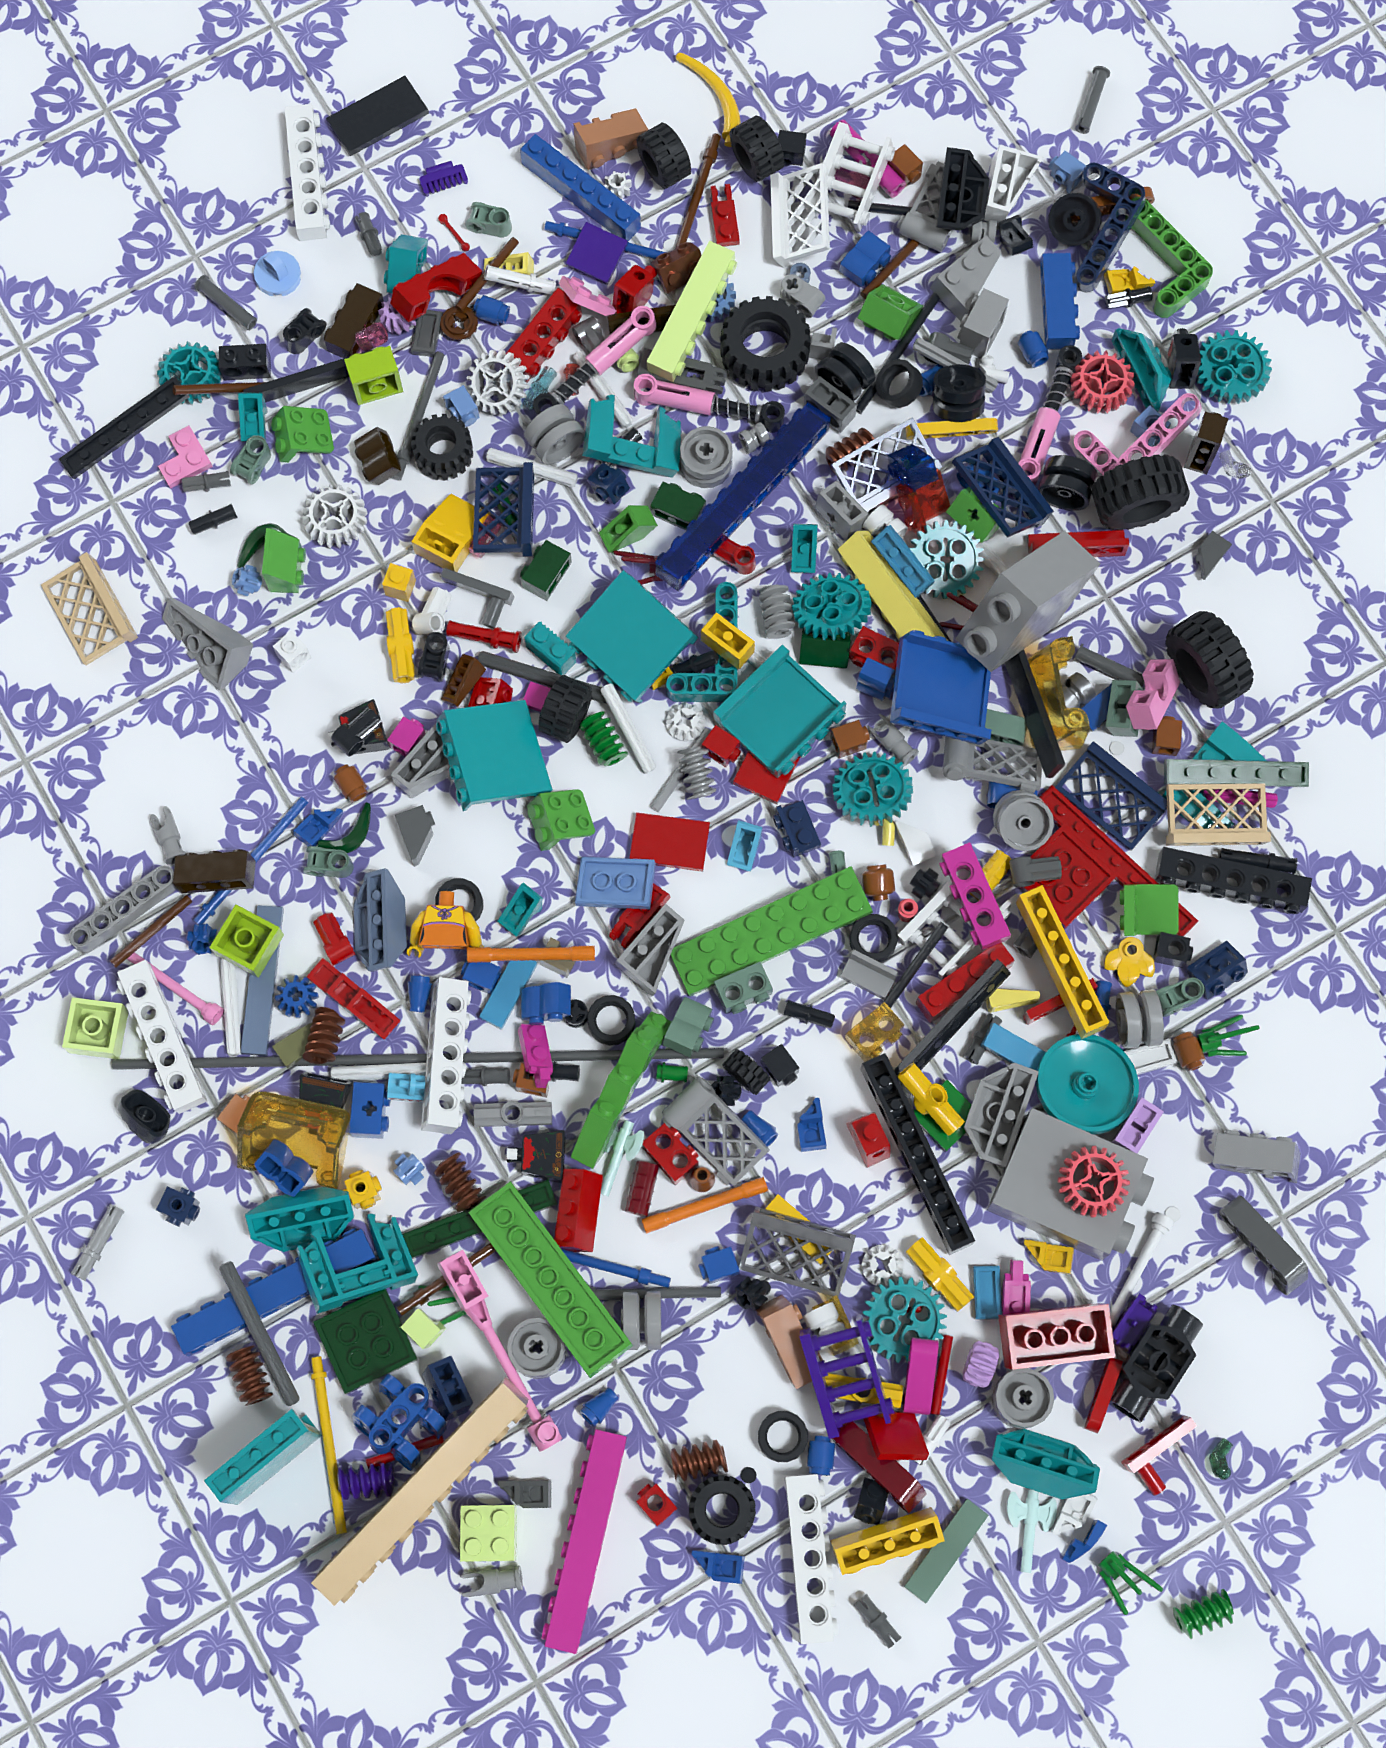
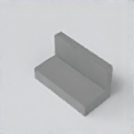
M853 949L840 978L885 1000L898 972Z

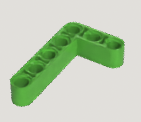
M1134 197V198H1132L1131 200H1132V201H1137V200H1139L1141 197ZM1145 199V205L1133 224L1132 229L1178 275L1176 279L1160 290L1153 307L1157 316L1168 318L1207 288L1213 274V267ZM1163 301L1168 302L1170 305H1166V304H1164V303H1162V302H1163Z

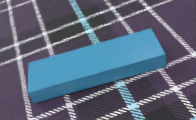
M891 525L887 526L871 541L915 598L919 597L935 582Z
M534 960L509 961L479 1018L502 1030L521 996V989L526 987L538 963Z
M991 1023L980 1045L1010 1063H1017L1036 1071L1046 1053L996 1023Z

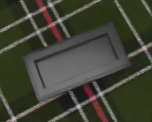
M427 310L426 314L417 318L411 349L412 355L435 356L443 312Z

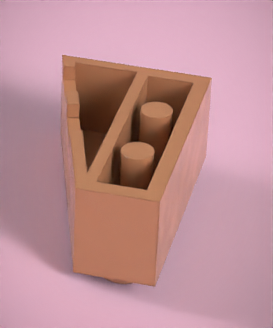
M636 108L611 114L610 119L600 121L599 117L593 118L592 123L581 125L580 122L573 123L575 149L587 170L601 167L605 162L614 158H620L625 153L637 149V137L649 129Z
M780 1295L764 1303L756 1310V1313L762 1319L766 1333L777 1351V1355L791 1384L795 1389H798L812 1382L799 1337L800 1331L804 1330L799 1321L803 1317L796 1304L792 1306L783 1295ZM818 1352L819 1359H820V1361H822L823 1359H822L820 1353Z

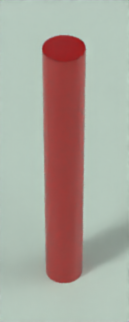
M943 1335L944 1338L942 1339L930 1411L932 1415H940L953 1342V1336Z
M432 1435L411 1444L418 1451H422L442 1444L444 1438L443 1435L439 1439ZM388 1452L366 1459V1464L369 1469L370 1464L378 1467L381 1463L386 1464L396 1459L393 1453Z

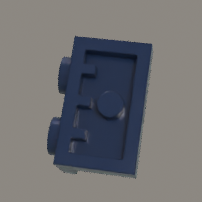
M803 800L783 808L781 805L776 806L773 820L776 828L782 829L785 836L782 838L783 845L787 852L791 851L793 858L821 847L822 844Z
M1227 940L1186 967L1187 973L1192 978H1197L1203 983L1204 997L1207 1000L1220 995L1225 988L1234 982L1241 981L1248 973L1246 959Z

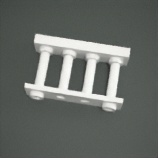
M839 122L823 163L827 166L828 190L835 189L862 198L858 211L828 202V212L853 219L857 232H860L862 226H866L870 217V212L868 211L888 161H892L894 157L895 147L890 137H886L884 145L880 146L852 137L848 124ZM851 146L879 155L875 168L845 159L843 156L845 147ZM844 168L870 176L871 178L867 188L863 189L835 180L836 170ZM816 192L809 203L815 206L821 198L820 193ZM807 205L806 210L808 214L811 212L812 208Z
M960 869L956 873L957 877L961 880H967L971 876L970 872L966 869ZM951 879L897 935L898 940L906 946L910 941L912 944L916 943L922 948L927 940L922 936L920 930L926 924L929 926L932 924L936 928L941 921L947 925L939 918L940 914L937 913L943 906H949L962 918L959 909L963 906L958 900L954 899L949 887L952 885ZM971 892L976 898L981 899L977 892ZM1009 900L1002 906L998 904L1004 920L1011 914L1009 910L1011 902ZM976 919L977 923L981 926H987L991 923V919H989L985 924H983L979 919ZM950 927L944 933V936L959 949V952L950 961L935 947L929 954L942 967L938 973V977L942 980L946 975L948 976L959 969L957 964L975 946L972 938L965 942Z

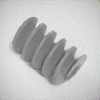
M770 585L759 590V599L762 602L761 609L763 610L762 616L765 620L764 627L767 629L765 634L766 637L771 639L785 638L791 634L789 629L795 627L794 622L788 621L794 617L793 613L786 612L792 608L791 604L785 603L790 600V595L783 594L789 590L786 585Z
M695 747L677 751L678 754L685 755L679 759V763L687 764L686 767L681 769V773L689 774V776L683 779V783L691 784L685 789V792L693 793L687 800L710 796L717 791L716 788L708 786L715 781L714 778L706 776L713 772L711 768H705V765L711 762L710 759L703 758V755L709 752L708 749Z

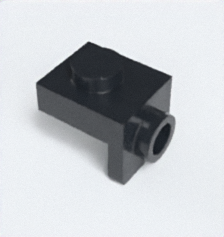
M1019 215L999 222L1000 242L1012 256L1033 248V240L1022 228V218Z
M864 1477L854 1518L866 1524L878 1525L885 1510L888 1492L875 1480Z

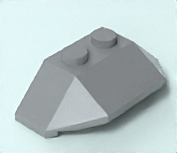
M1012 1063L980 1080L964 1125V1130L981 1160L1006 1168L1039 1071Z

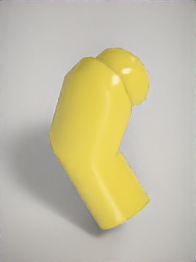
M883 819L882 845L894 846L895 825L893 821L890 823L887 819ZM874 821V825L879 826L878 821Z

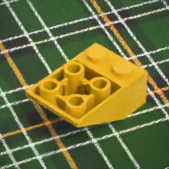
M450 494L423 522L412 539L411 543L414 553L442 568L458 572L473 548L475 506ZM486 514L480 519V522L487 526L492 517Z

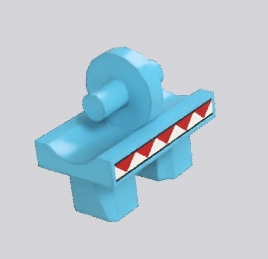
M389 1073L387 1100L423 1102L425 1076L416 1075L415 1073Z

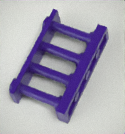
M862 1314L856 1316L857 1326L819 1337L817 1334L812 1335L811 1328L800 1331V1341L829 1439L839 1437V1428L843 1427L845 1423L883 1413L885 1423L888 1424L891 1423V1414L895 1413L891 1397H885L868 1338L873 1336L869 1321L863 1320ZM861 1337L865 1352L825 1362V1360L820 1361L817 1351L821 1350V1347ZM868 1362L872 1378L834 1388L832 1385L827 1386L825 1376H828L829 1372ZM876 1388L880 1403L844 1413L834 1411L832 1402H835L836 1398Z

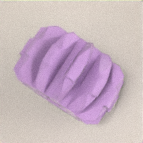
M388 295L389 301L381 302L383 308L378 310L380 323L391 334L396 332L401 335L403 330L409 332L410 326H416L415 319L408 322L390 304L392 297Z
M975 1342L969 1351L964 1365L963 1380L975 1387H987L993 1378L998 1364V1348L987 1342Z

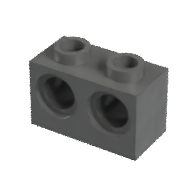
M819 376L805 392L804 406L839 433L855 418L857 404Z

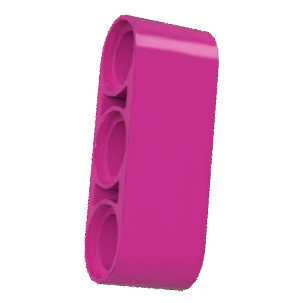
M911 1338L903 1412L930 1415L938 1356V1340Z

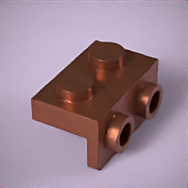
M691 242L679 244L675 250L669 253L660 254L656 260L651 262V266L656 269L662 287L667 294L688 283L702 255L696 245Z

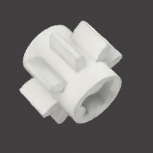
M613 171V174L609 177L605 176L606 185L604 186L620 199L630 196L629 188L632 187V182L630 179L626 180L625 172L621 174Z

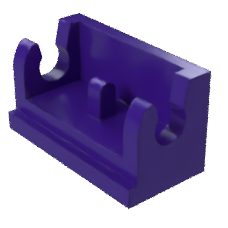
M1139 1293L1134 1296L1112 1329L1114 1345L1127 1354L1130 1353L1157 1312L1158 1307L1155 1304L1148 1303L1146 1297Z

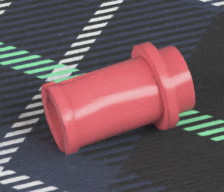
M904 899L899 903V919L903 922H910V918L911 920L918 912V905L914 900Z

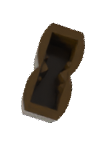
M375 427L354 441L356 447L355 454L362 461V473L367 481L380 485L401 472L400 462L394 452L393 444L387 431Z

